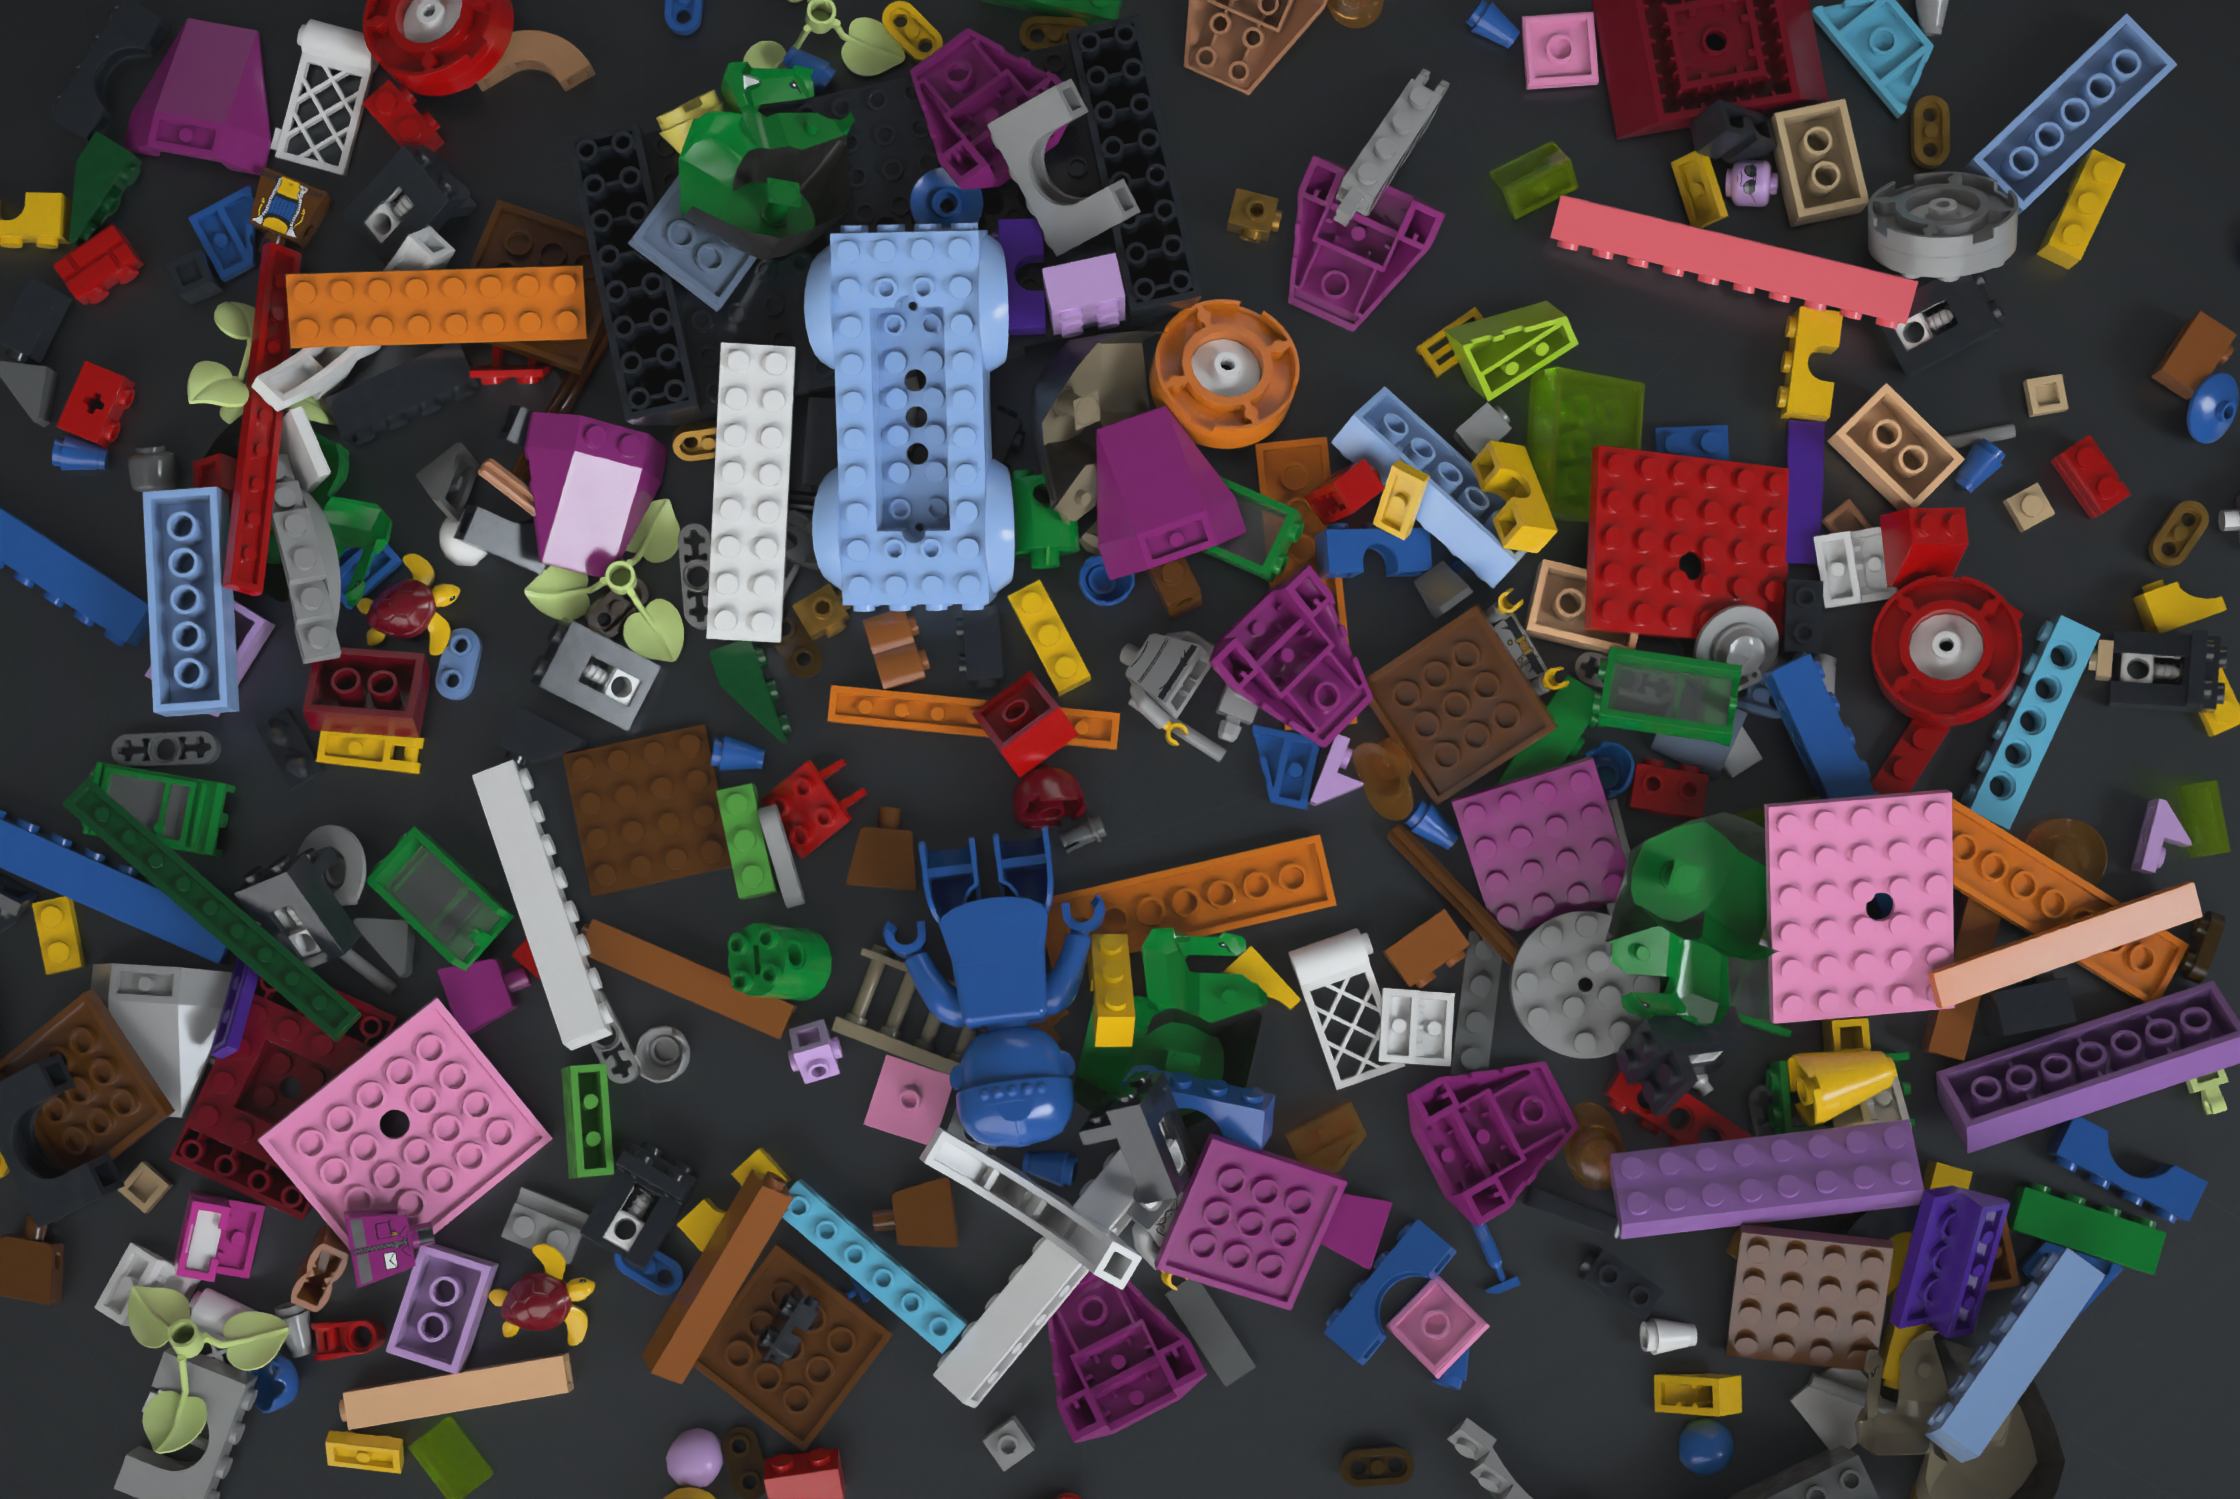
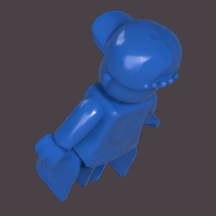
M1047 825L1042 826L1043 836L1030 840L1001 841L999 834L993 833L1001 897L982 899L978 850L974 836H969V846L942 851L929 850L924 841H918L926 899L934 920L940 926L952 962L956 987L946 980L930 955L923 951L928 941L927 924L925 921H917V939L908 945H902L897 942L899 930L888 920L884 926L883 936L886 944L896 955L907 959L904 963L929 1011L940 1022L947 1025L966 1027L973 1032L985 1030V1033L976 1036L968 1044L963 1052L960 1064L953 1067L950 1073V1085L956 1091H959L956 1094L957 1113L965 1132L976 1142L992 1147H1024L1049 1140L1064 1131L1072 1119L1075 1107L1073 1081L1068 1078L1075 1072L1073 1058L1068 1052L1061 1051L1057 1042L1048 1033L1039 1028L1029 1027V1025L1043 1023L1049 1016L1059 1014L1072 1004L1079 992L1092 940L1089 935L1094 934L1100 928L1105 917V905L1103 899L1097 894L1090 902V906L1094 910L1092 918L1086 922H1077L1071 916L1069 902L1061 903L1065 925L1071 932L1066 935L1058 960L1053 970L1047 975L1048 914L1053 905L1054 898L1052 853Z

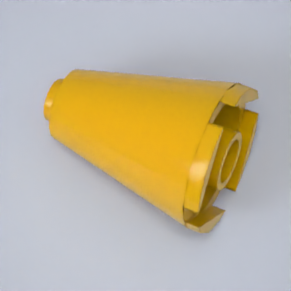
M1882 1051L1797 1053L1792 1055L1793 1057L1787 1061L1789 1088L1791 1092H1798L1801 1102L1796 1103L1795 1106L1802 1120L1809 1127L1821 1125L1890 1088L1893 1084V1078L1897 1076L1893 1059L1890 1056L1886 1057Z

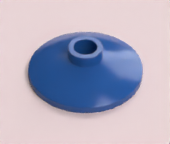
M940 167L927 172L917 181L911 193L910 209L916 224H941L942 231H951V223L979 222L983 211V196L980 188L961 190L946 171ZM945 201H951L954 204V209L950 212H944L940 208L941 204Z
M2223 372L2212 373L2194 391L2187 411V426L2194 440L2206 444L2212 443L2221 438L2231 426L2239 403L2238 386L2231 375Z

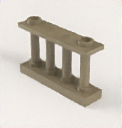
M873 944L871 950L862 948L860 955L871 958L870 965L852 1012H847L845 1019L836 1016L831 1030L950 1075L953 1067L960 1064L963 1052L975 1038L976 1032L963 1027L954 1052L950 1051L948 1057L934 1053L936 1046L933 1043L941 1022L929 1012L919 1039H915L914 1044L900 1040L902 1033L899 1032L916 986L905 963L892 959L893 951ZM887 964L906 973L886 1025H881L880 1030L876 1031L865 1027L868 1021L865 1019L884 966ZM947 980L950 984L956 987L955 982Z

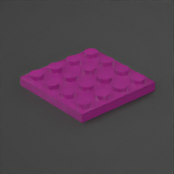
M1593 756L1451 799L1487 912L1508 934L1540 925L1564 913L1586 911L1617 901L1627 863Z
M1210 1133L1154 1261V1265L1157 1270L1291 1311L1348 1181L1343 1175L1265 1150L1253 1149L1240 1142Z

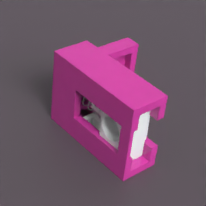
M190 1190L174 1259L176 1276L214 1282L216 1273L249 1279L265 1205Z

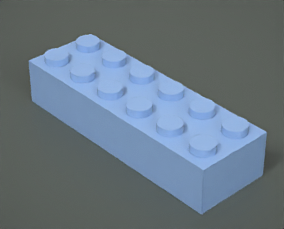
M2126 13L1962 170L1965 173L1978 174L1997 180L1998 191L2007 196L2008 191L2012 190L2018 198L2019 215L2177 64Z
M1385 386L1349 419L1331 443L1340 450V453L1353 463L1365 459L1368 464L1372 465L1378 471L1380 481L1384 487L1391 466L1397 460L1430 475L1416 520L1420 522L1426 531L1432 533L1454 556L1460 558L1470 567L1479 579L1485 581L1493 589L1527 553L1502 547L1492 519L1506 502L1496 494L1481 491L1471 463Z
M218 487L143 492L153 712L165 717L239 711L234 596L233 590L222 587L230 526L228 493Z
M2069 1248L2057 1254L2052 1251L2047 1258L2043 1256L2030 1273L2035 1277L2034 1280L2026 1288L2022 1286L2010 1301V1304L2014 1307L2012 1311L2005 1317L2000 1316L1990 1329L1989 1334L1993 1336L1991 1341L1984 1347L1980 1345L1968 1361L1972 1366L1970 1371L1966 1372L1964 1376L1959 1375L1949 1387L1947 1393L1951 1395V1398L1943 1406L1938 1405L1926 1420L1930 1427L1924 1435L1959 1462L1963 1463L1981 1455L2106 1276Z

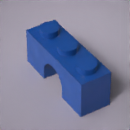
M1414 522L1411 534L1405 540L1376 527L1373 523L1362 524L1361 529H1348L1347 523L1329 524L1326 526V530L1315 535L1317 575L1320 579L1353 578L1363 573V556L1366 549L1375 550L1382 556L1385 562L1386 577L1422 576L1432 568L1430 532L1424 528H1417L1416 522Z

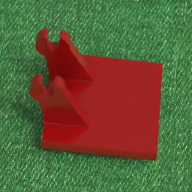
M492 346V364L480 365L470 370L469 374L470 378H480L481 384L484 385L502 384L503 381L509 380V377H517L518 384L539 383V380H544L545 375L554 371V366L540 363V361L528 358V365H504L503 349Z
M843 758L821 771H818L812 761L809 760L759 800L764 807L773 804L777 805L788 842L800 859L805 858L850 822L852 818L846 809L859 802L862 797L868 795L865 788H862L838 802L823 782L847 765Z

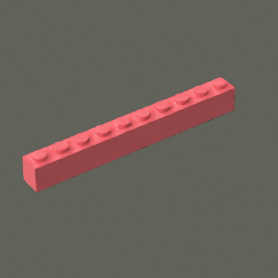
M1561 195L1550 238L1558 240L1557 247L1578 251L1579 245L1593 248L1591 255L1613 260L1614 254L1628 257L1627 264L1648 268L1649 262L1663 265L1662 272L1683 277L1684 271L1699 274L1697 281L1712 285H1718L1720 279L1734 282L1733 289L1754 294L1755 288L1770 291L1768 295L1770 299L1789 303L1790 298L1795 297L1805 300L1804 307L1824 312L1828 305L1840 308V316L1861 320L1862 314L1877 317L1875 324L1897 329L1898 323L1907 324L1918 285V280L1907 279L1899 275L1567 195Z

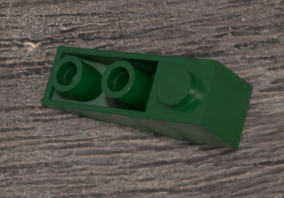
M97 131L76 161L69 241L76 247H79L101 232V225L107 216H111L118 209L121 202L120 196L126 187L132 185L137 180L142 161L133 153Z
M740 640L709 651L720 686L783 744L789 743L786 734L792 732L785 711L778 713L774 700L780 698L773 677L767 679L762 666L767 665L768 661L762 645H755L754 641Z

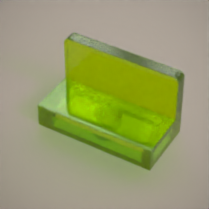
M1549 142L1490 172L1492 180L1502 189L1509 213L1515 220L1560 198L1561 195H1566L1579 188L1571 159L1554 142Z
M2217 780L2177 787L2185 832L2192 842V846H2188L2190 858L2231 852Z
M450 1416L408 1446L409 1450L447 1499H463L493 1475V1470Z

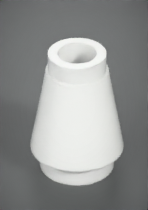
M1650 1318L1648 1322H1642L1640 1325L1641 1347L1643 1351H1651L1653 1355L1695 1346L1697 1343L1696 1326L1683 1322Z

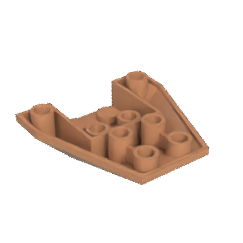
M1189 0L1184 67L1250 95L1325 9L1328 0Z

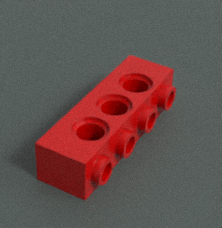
M1619 1068L1603 1091L1605 1095L1610 1097L1608 1105L1624 1115L1631 1111L1641 1118L1638 1124L1650 1133L1657 1136L1661 1131L1672 1138L1669 1143L1672 1147L1700 1144L1699 1136L1707 1128H1710L1715 1133V1142L1753 1137L1688 1093L1667 1114L1653 1116L1650 1107L1644 1109L1638 1104L1637 1095L1642 1089L1641 1084L1628 1085L1623 1072ZM1675 1108H1680L1685 1114V1122L1678 1129L1672 1128L1668 1122V1115Z

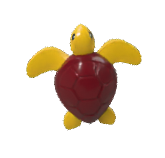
M407 554L403 557V562L412 572L413 579L396 581L386 587L374 601L362 598L356 605L362 614L367 615L366 621L372 627L367 632V644L373 647L378 646L383 642L386 635L395 638H412L428 629L430 633L429 652L431 655L437 656L447 648L451 638L450 624L436 612V608L452 604L459 596L461 590L450 583L440 584L431 589L430 587L435 577L433 567L423 557L417 554Z
M539 1243L532 1250L544 1265L545 1272L529 1273L519 1279L509 1292L501 1288L494 1289L489 1293L488 1297L495 1306L502 1307L501 1317L506 1321L502 1326L504 1337H513L517 1334L519 1328L544 1331L555 1328L565 1321L568 1329V1344L571 1346L578 1345L586 1334L588 1317L582 1308L572 1303L573 1301L578 1302L589 1297L595 1289V1282L584 1277L574 1278L568 1283L562 1281L566 1269L564 1255L547 1243Z

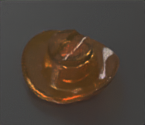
M2070 818L2048 820L2038 825L2026 840L2027 845L2095 887L2105 873L2108 862L2106 845L2100 834L2093 827L2082 821Z

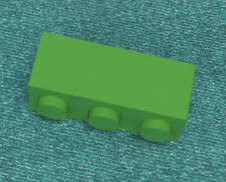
M750 783L716 791L739 899L746 900L778 893L779 889L774 866L758 814V808H761L757 786Z
M607 1063L562 1068L569 1179L613 1175L614 1162Z

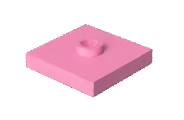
M1593 12L1522 16L1521 31L1526 90L1598 84L1599 75Z
M886 1054L863 1125L927 1145L938 1126H941L953 1089L950 1085V1075Z
M1439 1275L1434 1280H1430L1385 1325L1437 1379L1490 1327Z

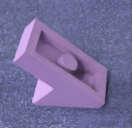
M1338 734L1333 739L1309 804L1317 806L1364 785L1360 781L1337 773L1339 768L1346 770L1352 756L1353 749L1347 747L1350 738Z
M2159 798L2148 801L2131 871L2141 874L2156 873V869L2162 866L2166 855V848L2162 847L2163 842L2178 847L2192 846L2190 838L2167 800Z

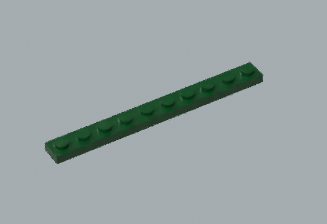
M89 777L62 803L68 811L336 1043L362 1016L354 1006Z

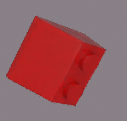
M1907 508L1880 515L1887 587H1904L1915 580L1931 575H1937V577L1953 576L1969 544L1965 508Z
M1031 671L972 713L1019 778L1079 735L1059 705Z

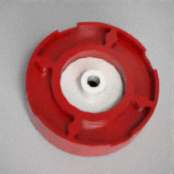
M367 0L363 15V34L371 55L400 85L411 92L425 96H444L471 88L496 66L510 43L514 25V12L511 0Z
M1931 575L1915 580L1898 590L1886 602L1874 624L1871 655L1873 672L1878 686L1896 709L1919 722L1936 726H1956L1978 720L1992 712L2005 700L2018 677L2022 655V634L2018 619L2008 602L1996 590L1977 579L1963 575L1962 578Z

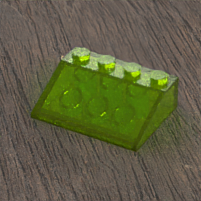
M1562 367L1548 368L1531 374L1527 453L1554 520L1589 522L1592 447L1601 445L1641 450L1645 383Z

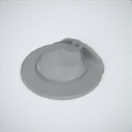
M1751 605L1727 607L1714 614L1704 624L1694 645L1693 658L1743 665L1738 691L1743 690L1763 678L1762 673L1773 669L1777 664L1779 636L1776 625L1770 616L1757 607Z
M324 825L315 829L305 838L297 855L310 848H314L317 851L331 846L338 858L321 877L342 906L358 905L366 879V859L359 840L350 830L342 826Z

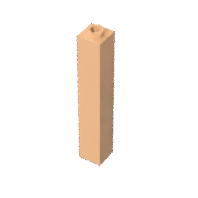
M569 1352L466 1369L458 1374L449 1372L350 1389L343 1393V1399L339 1402L340 1416L343 1422L347 1421L348 1430L569 1393L574 1389Z

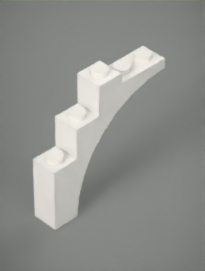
M429 226L408 235L383 271L445 269L456 250ZM381 346L303 348L278 366L257 376L251 387L277 412L310 396L319 400L338 391L356 361L379 351Z
M939 1126L919 1158L923 1163L947 1175L1019 1219L1060 1247L1094 1275L1122 1290L1142 1259V1256L1109 1228L1083 1215L1065 1199L1036 1184L1018 1168L994 1155H989Z

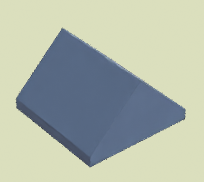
M1685 684V689L1681 693L1678 719L1698 722L1702 697L1701 691ZM1675 696L1664 717L1672 718ZM1736 708L1730 746H1723L1721 743L1656 734L1650 749L1685 765L1699 767L1700 772L1717 779L1748 713Z

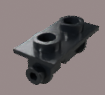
M795 1284L790 1293H786L782 1297L774 1320L771 1324L764 1326L759 1334L757 1348L765 1361L770 1358L778 1365H782L784 1361H789L802 1340L800 1335L792 1332L793 1328L797 1327L807 1332L820 1312L818 1307L821 1301L810 1294L806 1298L797 1284Z

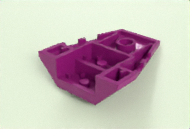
M969 28L909 70L937 152L938 161L961 190L1000 187L1012 178L1003 154L996 148L991 139V132L987 124L1053 86L1062 83L1057 75L1049 71L1045 73L1032 66L1031 62L1023 57H1015L1006 52L1001 45ZM1068 124L1059 128L1051 135L1046 144L1045 153L1059 143Z
M1313 155L1298 190L1288 303L1354 332L1431 248L1446 214L1418 197L1389 185L1367 217L1356 212L1345 227L1333 220L1337 208L1341 204L1335 198L1343 178L1351 167Z
M531 412L524 450L526 460L529 459L531 474L529 487L535 504L536 516H534L539 562L598 578L605 577L609 565L621 560L662 483L668 448L647 433L589 417Z
M1306 565L1266 591L1217 639L1208 662L1231 690L1320 747L1325 748L1373 700V696L1358 658L1352 655L1346 639L1348 633L1345 625H1341L1333 606L1336 603L1331 591L1312 567Z
M1545 1061L1439 1077L1407 1094L1410 1129L1445 1198L1476 1227L1509 1210L1516 1202L1515 1199L1537 1177L1536 1174L1556 1155L1579 1128L1578 1122Z
M1089 1271L1047 1321L1053 1356V1374L1057 1390V1408L1074 1443L1114 1434L1180 1400L1207 1375L1191 1341L1130 1281L1127 1282L1122 1290Z

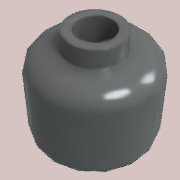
M165 445L135 448L136 453L132 454L128 459L130 483L135 491H164L177 486L179 478L176 456L173 452L166 450Z

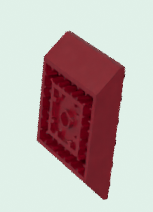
M1809 0L1591 1L1617 140L1690 127V121L1718 100L1762 114H1771L1828 102ZM1711 34L1719 35L1724 40V48L1720 51L1709 49L1706 45V37Z
M259 976L239 1050L224 1059L216 1058L169 1160L304 1221L313 1206L259 1143L257 1138L396 1029L398 1017L333 988L362 1014L336 1043ZM290 1077L296 1078L301 1084L300 1094L293 1099L287 1097L283 1091L284 1082Z

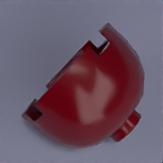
M1041 763L1024 774L1015 784L1012 795V809L1017 824L1019 821H1022L1023 828L1042 830L1044 825H1047L1048 829L1062 826L1058 819L1066 818L1070 815L1072 821L1078 819L1086 810V801L1080 783L1070 771L1048 763Z

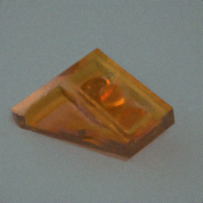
M1350 1100L1284 1133L1299 1162L1334 1173L1340 1172L1348 1161L1350 1153L1357 1149L1367 1136Z

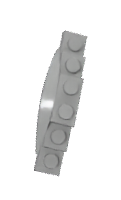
M288 453L280 454L278 456L271 525L284 567L295 622L294 631L303 664L340 658L341 649L336 634V627L340 609L341 580L335 541L322 509L315 499L300 487L299 481H295Z
M1465 1418L1452 1429L1447 1440L1455 1445L1456 1450L1461 1455L1473 1458L1476 1461L1470 1473L1478 1479L1482 1487L1490 1491L1494 1499H1533L1514 1480L1502 1464L1493 1448L1497 1440L1468 1418Z

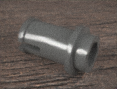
M1089 815L1087 816V821L1063 832H1058L1068 854L1095 840L1100 843L1102 842V837L1107 836L1099 815L1094 818Z

